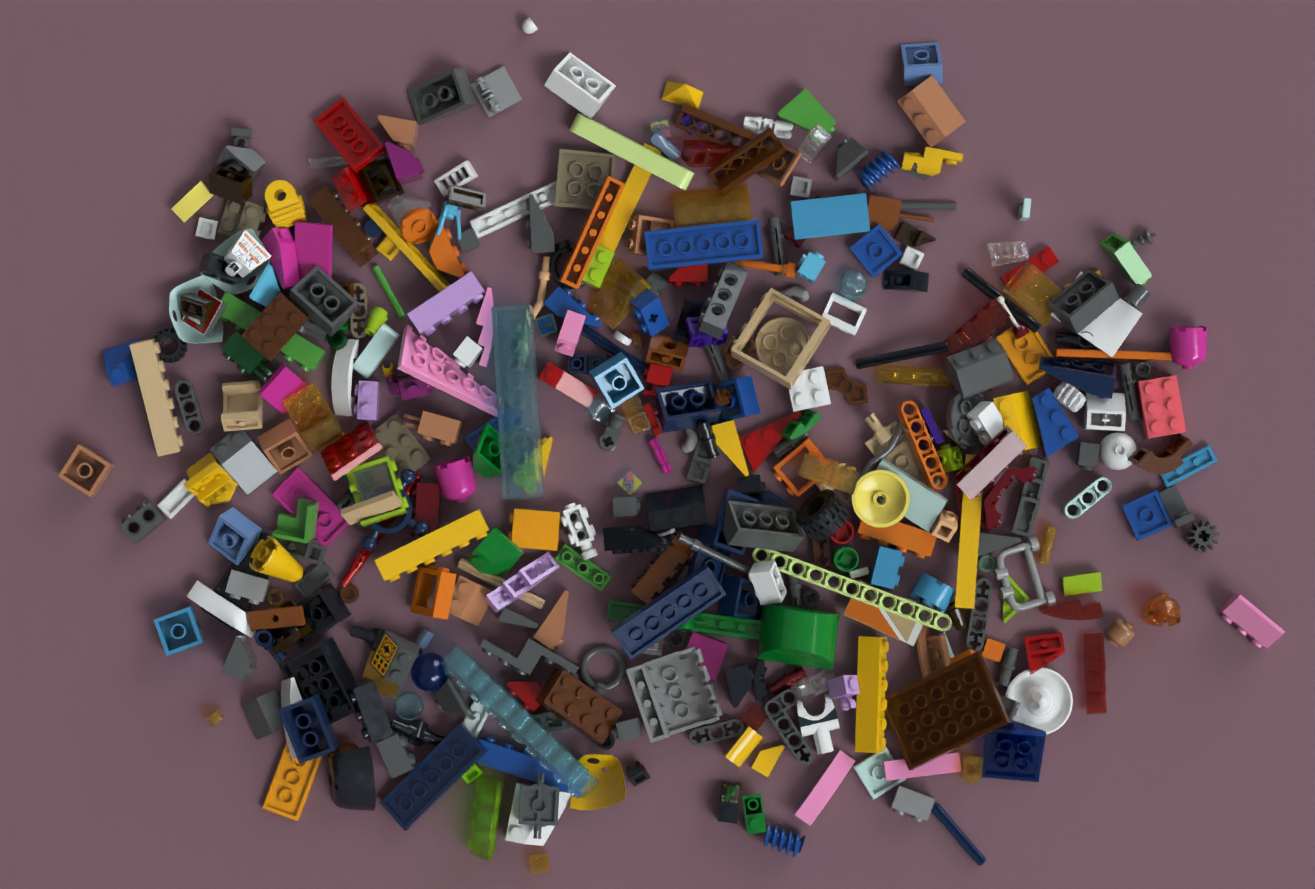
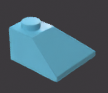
M267 264L249 298L265 307L280 292L282 293L279 279L271 265Z

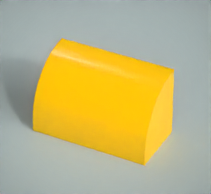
M748 725L727 751L725 757L740 767L762 740L763 736Z

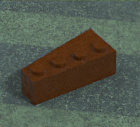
M325 186L309 198L308 201L326 224L333 225V234L361 268L378 254L371 245L373 240L367 232H361L359 228L362 226L356 218L351 219L348 215L351 211L348 212L344 203L341 205L338 202L340 197L334 189L330 191Z
M674 532L668 541L674 543V546L667 547V551H658L655 555L658 559L654 563L649 562L643 570L646 572L642 578L637 577L631 584L634 587L631 592L646 604L657 597L694 551L689 549L688 545L677 541V536L680 533L683 534L682 532L678 534Z

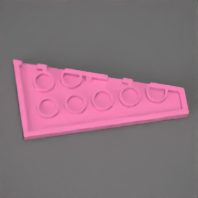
M409 324L405 326L397 369L495 417L501 414L502 398L487 386L479 385L473 380V375L464 373L459 369L460 365L438 347L433 348L430 346L424 336L421 335L419 337L411 331L413 328Z

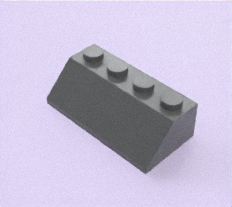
M737 501L726 502L723 533L728 545L794 552L804 538L801 527L797 524L794 508Z

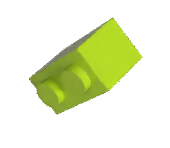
M598 245L581 283L594 289L600 288L615 253Z

